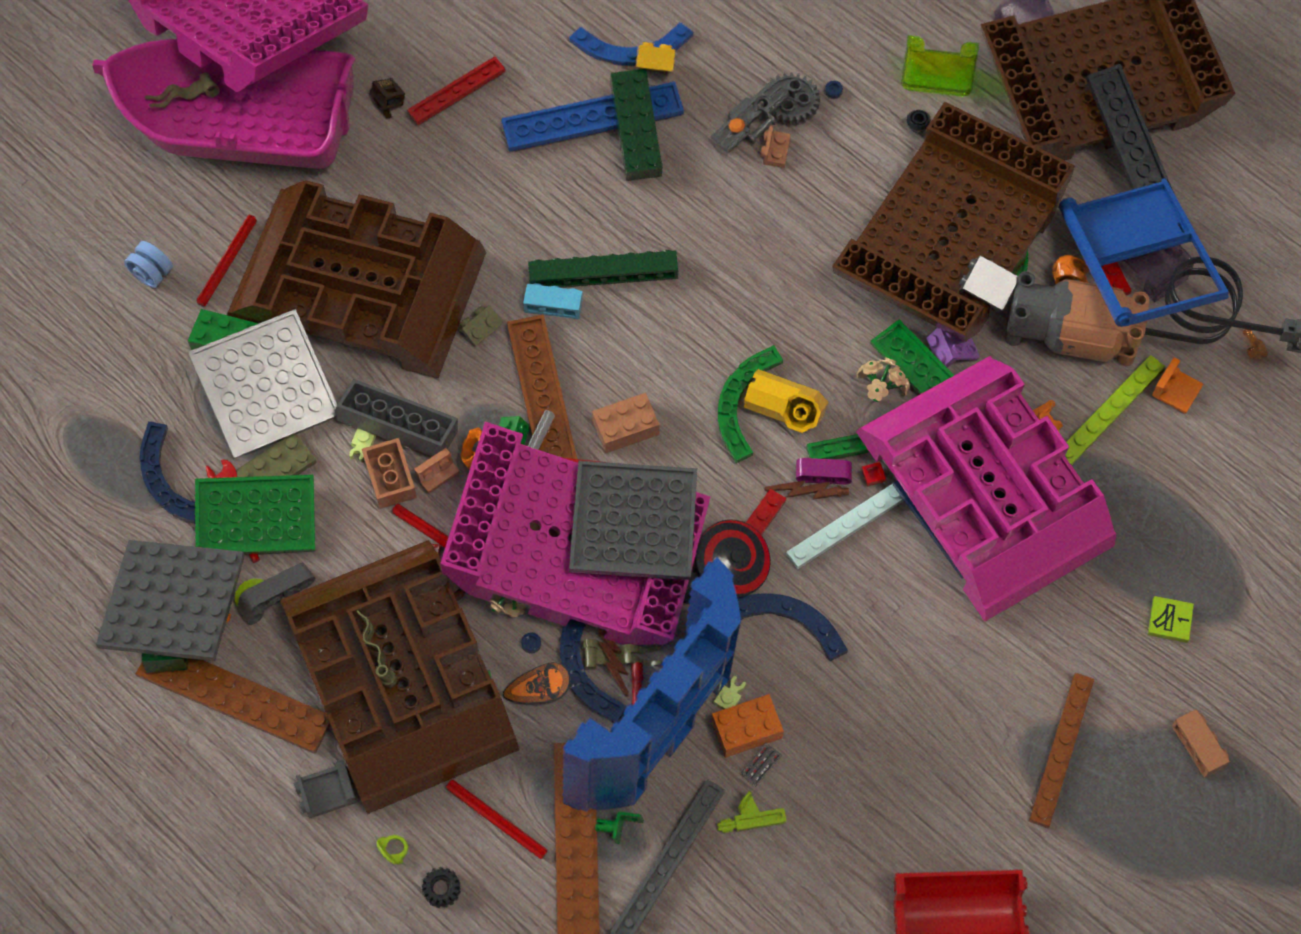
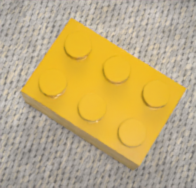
M643 42L642 45L638 46L635 68L672 72L675 49H672V45L661 44L660 47H654V43Z

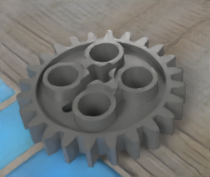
M793 72L790 73V76L783 73L782 78L777 75L776 80L771 78L773 82L790 95L771 114L773 117L776 116L777 122L781 119L783 125L786 121H789L790 126L793 121L799 125V120L806 123V117L812 119V114L816 115V111L819 109L820 91L817 90V85H812V79L806 81L807 76L800 78V73L795 77ZM763 101V107H766L768 103Z

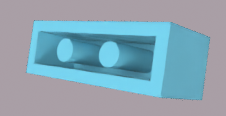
M537 283L527 284L523 302L524 312L580 319L583 292L575 288L564 289L558 286H542Z

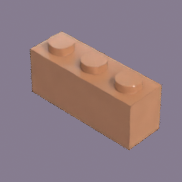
M1197 709L1174 721L1172 724L1174 731L1204 778L1224 769L1230 762L1228 753L1220 747L1216 734L1210 731L1205 717Z

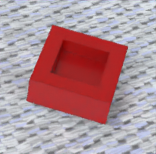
M881 462L862 466L861 471L867 487L886 482Z

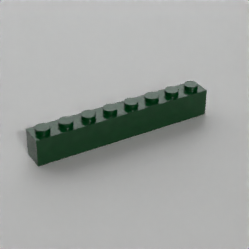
M676 250L528 261L530 284L537 283L549 287L558 286L565 288L678 279Z

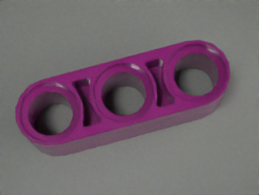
M800 458L796 461V480H805V483L819 484L830 482V484L847 485L852 482V462L848 460Z

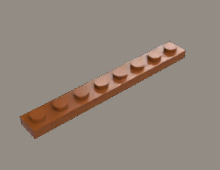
M1076 672L1073 676L1030 815L1029 822L1046 828L1050 827L1094 683L1093 678Z

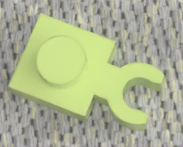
M357 428L351 442L352 447L355 448L350 451V459L353 460L354 455L360 454L359 461L363 462L362 449L372 446L377 435Z
M734 676L730 681V688L726 686L722 688L714 701V705L722 710L737 705L741 700V695L738 693L745 689L746 682H743L741 686H736L734 683L737 677Z

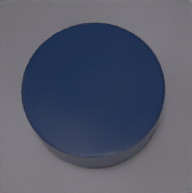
M829 81L826 84L825 94L827 97L837 99L842 95L843 86L840 82Z
M533 632L525 634L521 639L523 650L530 654L538 652L541 648L540 636Z

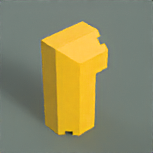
M759 369L754 373L753 378H756V380L749 384L744 400V408L785 422L788 428L801 433L816 427L824 417L829 402L818 390Z

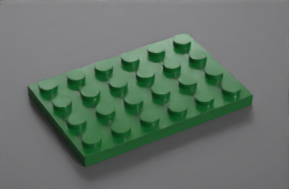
M314 474L195 479V547L242 551L244 554L316 551Z

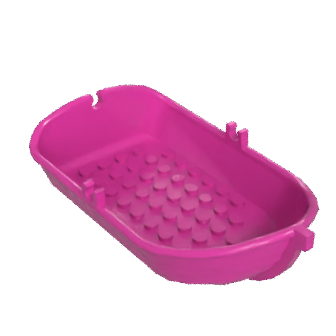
M177 39L138 44L110 56L106 61L94 59L92 64L94 73L104 77L109 93L124 117L155 145L168 153L179 156L322 169L334 162L341 136L346 135L350 127L348 110L353 95L354 76L352 66L355 62V57L349 53L312 50L238 92L225 84L223 66L214 61L201 68L179 52ZM205 72L210 74L212 80L217 83L220 89L215 97H208L205 92L190 100L176 96L164 108L150 107L149 104L162 103L169 94L164 99L157 101L145 98L146 95L159 96L167 86L172 84L181 88L189 87L195 81L200 80V75Z

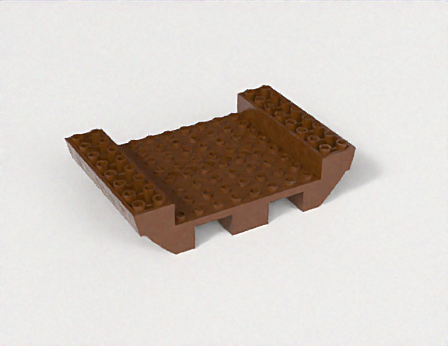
M1108 0L1018 24L1015 15L981 24L982 35L1024 140L1063 160L1072 159L1077 148L1103 142L1105 149L1114 147L1087 80L1081 76V73L1090 75L1098 72L1099 68L1107 69L1115 66V64H1121L1147 129L1169 124L1172 131L1190 127L1221 106H1225L1236 94L1195 0ZM1131 60H1138L1140 65H1134ZM1069 77L1073 82L1067 83L1064 78Z
M944 102L926 128L925 141L857 241L852 238L833 264V272L967 342L968 339L980 332L989 318L991 307L967 292L959 291L961 287L959 282L963 275L967 276L969 272L967 267L970 261L978 256H982L1017 275L1025 262L1028 248L1038 233L1043 234L1050 224L1070 183L1075 165ZM974 199L976 203L968 204L966 200ZM963 212L967 216L965 218H959L957 214ZM954 226L958 230L956 232H950L948 230V227ZM941 240H945L949 244L946 246H941L938 242ZM936 254L939 256V259L932 260L929 256Z
M305 180L286 189L281 188L227 312V316L259 324L296 309L304 330L308 334L400 358L403 369L439 379L486 256V251L480 240L475 239L470 233L446 216L429 212L426 222L396 215L395 205L392 202L361 194L358 195L355 204L327 197L323 184ZM317 262L324 263L323 266L319 268L314 266ZM336 266L341 267L339 272H333L332 269ZM352 271L359 272L356 277L349 276ZM369 276L377 277V279L372 282L367 280ZM389 280L395 282L392 286L385 285V282Z
M430 540L280 600L367 815L520 750L500 693L493 678H490L479 653L477 641L463 609L457 603L448 582V577L442 574L441 559L430 543ZM358 610L374 627V634L370 643L377 644L382 651L386 645L394 646V650L391 653L383 651L386 656L385 665L389 670H392L390 667L394 662L402 664L399 670H392L397 675V683L393 687H385L376 674V668L379 666V652L371 650L364 642L363 634L367 623L358 614ZM380 627L387 629V632L382 636L376 634V630ZM401 680L409 681V685L406 688L398 686ZM410 697H414L417 700L413 706L405 704L406 700Z

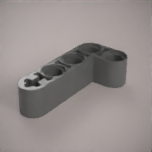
M299 563L245 590L239 597L237 609L249 625H253L261 620L266 608L280 602L283 598L309 587L314 583L315 577L304 563Z

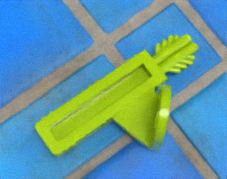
M748 791L738 806V812L741 815L734 816V820L729 818L722 819L720 823H717L719 831L728 833L729 831L732 832L734 828H736V831H745L785 824L787 819L784 808L760 812L752 797V792Z

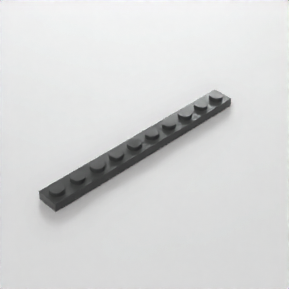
M707 779L610 934L637 933L724 795L725 789Z

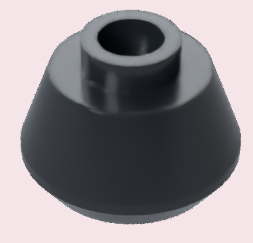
M913 110L908 114L906 121L912 132L922 133L930 124L931 117L926 111Z

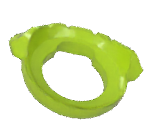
M398 835L380 837L376 843L383 857L392 864H403V858L408 852L406 840ZM391 840H399L403 843L404 849L399 854L391 855L386 850L387 844Z

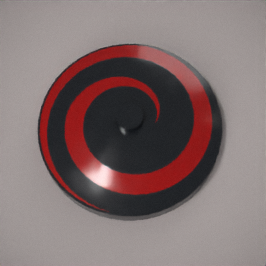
M722 520L711 525L701 534L694 559L695 570L699 578L705 573L703 570L709 561L713 562L718 557L734 575L733 585L737 598L750 595L763 585L770 571V551L763 536L753 526L739 520Z

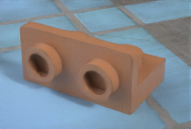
M770 125L769 132L765 131L764 135L766 147L762 146L761 157H764L763 165L785 168L791 134L773 131V126Z
M447 448L414 469L418 481L428 493L460 473L457 466L453 463L451 453Z

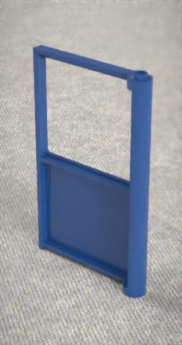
M1166 178L1161 179L1159 183L1082 204H1077L1074 198H1065L1059 203V210L1117 326L1125 327L1229 298L1224 282ZM1192 242L1219 290L1214 293L1133 314L1131 309L1121 307L1101 266Z

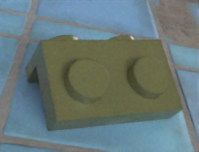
M490 305L478 307L473 312L475 315L471 318H465L460 322L461 327L457 329L459 333L463 332L473 346L478 345L503 324Z

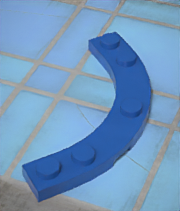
M680 22L664 37L653 42L654 47H660L661 44L672 45V49L677 51L693 36V31ZM582 27L578 28L569 37V42L599 61L602 59L612 62L613 65L636 66L638 47H620L605 43Z

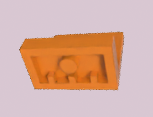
M1173 357L1157 383L1152 396L1186 414L1203 387V383L1181 372L1180 368H1178L1181 360Z

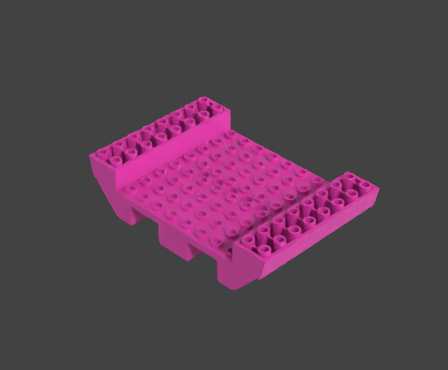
M128 0L145 29L155 36L167 30L174 32L177 36L179 52L195 64L203 68L216 61L223 66L225 84L236 92L366 20L368 4L362 0Z
M991 356L856 431L875 461L878 462L882 459L885 461L964 577L966 584L963 591L984 622L1114 547L1116 532L1113 529L1103 493L1093 479L1084 483L1065 457L1069 449L1068 444L1048 416L1039 420L1021 395L1025 384L1016 371L1010 366L992 359ZM968 443L972 449L965 451L961 445ZM979 459L983 465L977 467L973 464L972 460ZM986 474L991 475L994 481L986 482L983 476ZM1000 490L1004 493L1005 497L997 498L994 492ZM1012 506L1016 513L1008 514L1005 508Z
M485 422L440 563L442 574L447 575L456 585L471 596L490 601L493 594L530 605L529 615L566 626L570 619L606 630L605 639L622 645H664L672 641L689 580L569 572L571 542L568 541V536L572 535L578 463L522 445L520 443L523 434ZM696 492L692 566L711 498ZM537 523L540 526V530L533 531L530 528V524ZM550 529H555V530H557L558 533H559V536H558V537H552V536L549 534V530H550Z

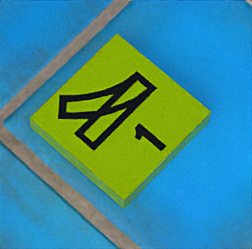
M1154 596L1152 599L1148 635L1188 643L1194 604Z

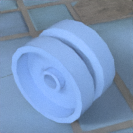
M141 241L135 248V253H130L125 259L124 264L135 278L149 287L156 288L162 282V276H167L172 270L173 264L156 246L146 241Z

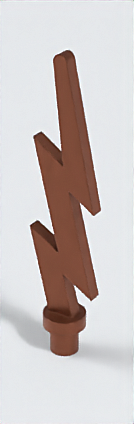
M804 480L766 486L764 488L765 491H769L770 488L774 491L792 490L787 498L815 492L817 493L813 500L836 495L837 497L849 495V488L841 487V485L826 489L830 482L802 487L805 483Z
M598 628V635L605 642L598 641V645L610 661V663L605 662V665L624 696L627 697L629 692L619 673L627 676L628 673L614 653L621 654V650L615 641L604 638L606 630Z

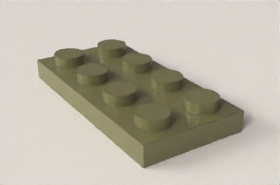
M295 433L238 468L236 472L237 477L299 475L317 462Z

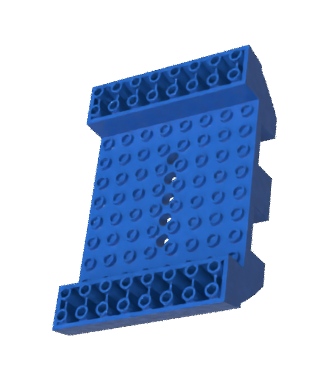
M718 557L713 562L709 561L703 570L705 573L701 578L697 577L691 585L692 591L690 592V606L687 610L689 613L686 617L688 621L685 625L687 628L684 632L686 634L684 639L678 641L673 655H668L664 659L662 669L659 672L655 671L649 679L650 684L646 689L643 687L639 691L634 705H628L623 713L625 715L621 721L617 720L612 726L611 732H609L590 718L587 723L583 722L578 727L576 737L573 740L569 739L563 747V804L586 812L589 809L603 810L635 805L647 788L648 776L665 754L669 757L674 754L693 729L696 713L713 692L718 696L722 688L728 683L741 617L733 585L734 575Z

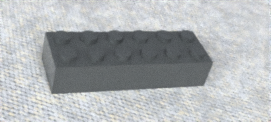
M356 379L352 380L336 406L338 421L388 440L399 438L401 445L432 457L443 449H448L458 432V418Z

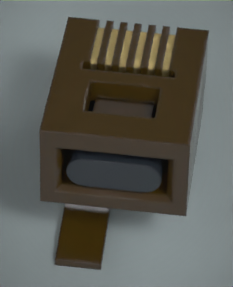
M393 78L372 81L369 95L375 101L377 108L381 109L385 118H392L388 108L404 104V91Z

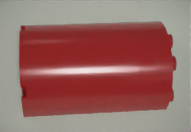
M1022 870L895 873V933L1030 934L1028 924L1025 925L1024 917L1027 916L1026 904H1022V895L1024 890H1027V878L1023 877Z

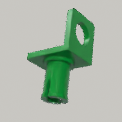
M618 811L615 821L597 818L596 822L598 824L595 825V830L597 832L613 833V840L616 844H620L624 821L644 823V819L641 814Z

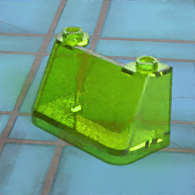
M907 36L901 85L904 89L962 97L971 94L979 43L966 42L961 46L960 53L924 49L925 42L921 37Z

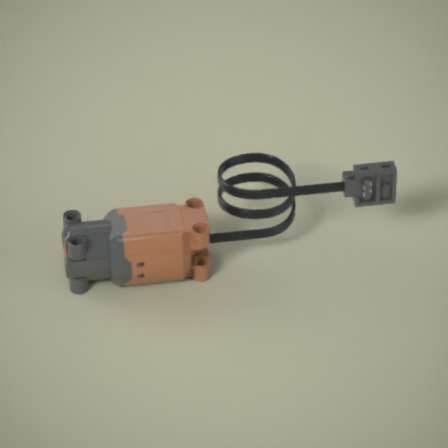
M1200 256L1189 258L1176 267L1165 293L1166 305L1171 304L1170 295L1174 303L1180 302L1174 285L1178 279L1188 275L1211 277L1205 268H1190L1179 272L1188 265L1203 263ZM1210 257L1212 263L1225 270L1236 284L1238 301L1232 284L1219 273L1232 299L1233 313L1231 318L1204 315L1191 309L1181 311L1193 319L1220 324L1206 327L1187 322L1177 313L1169 315L1176 323L1190 331L1215 333L1223 330L1215 336L1201 338L1146 328L1147 321L1119 327L1115 324L1096 284L1065 279L1054 285V287L1035 284L1034 274L1024 271L1019 274L1018 282L1013 289L1006 323L1005 340L1011 346L1019 345L1023 337L1041 340L1052 353L1101 362H1109L1116 357L1121 365L1130 366L1135 360L1138 346L1141 345L1144 335L1194 344H1209L1223 338L1231 327L1280 335L1279 341L1287 342V351L1301 353V319L1285 318L1281 328L1235 320L1243 300L1241 280L1237 272L1229 264ZM1112 287L1121 307L1131 309L1133 314L1148 310L1149 296L1145 292H1136L1133 294V297L1125 295L1122 289Z

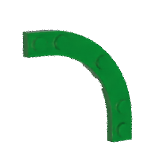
M774 345L742 362L734 373L728 377L720 394L718 403L719 431L735 463L753 456V451L745 440L738 424V403L745 388L755 379L753 375L758 369L766 372L783 364V359Z

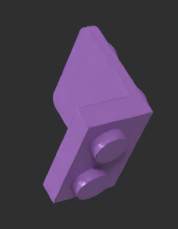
M937 328L926 338L932 353L947 368L956 360H977L980 357L972 338L964 342L940 328Z

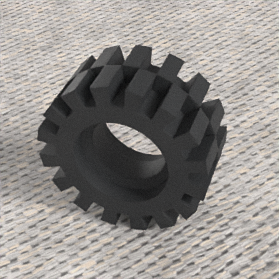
M439 867L438 870L436 868L432 869L433 872H428L426 874L427 877L423 879L422 890L427 902L429 901L430 905H436L437 908H440V906L446 908L448 904L453 905V901H457L458 895L461 893L458 876L447 867L446 869H443V867ZM445 880L449 883L450 888L446 894L438 895L434 892L433 887L437 881Z

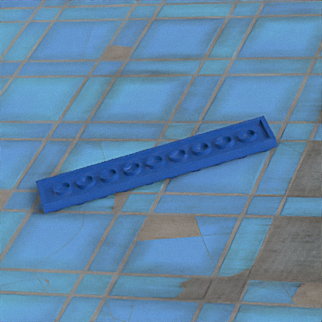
M675 81L649 87L655 121L684 115V108ZM612 95L501 118L509 152L617 129Z

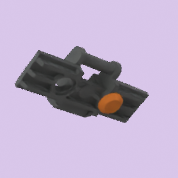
M771 80L754 97H746L729 113V120L711 138L728 153L745 138L754 144L756 139L770 125L777 123L771 114L790 95ZM761 101L768 103L764 108L758 106ZM755 119L760 121L766 119L752 134L750 133L749 126Z

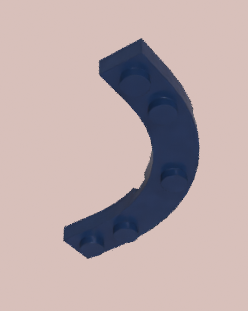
M148 421L140 448L141 474L151 496L164 510L181 520L195 524V502L176 494L166 482L162 473L161 450L168 426Z
M759 593L737 598L741 620L751 616L764 615V613H772L791 620L794 619L803 624V627L812 633L829 661L848 652L838 632L828 619L818 610L801 600L772 593Z
M570 619L567 625L563 626L560 641L561 664L570 673V688L590 710L615 723L617 720L619 721L627 706L601 691L587 676L580 655L581 638L587 624Z

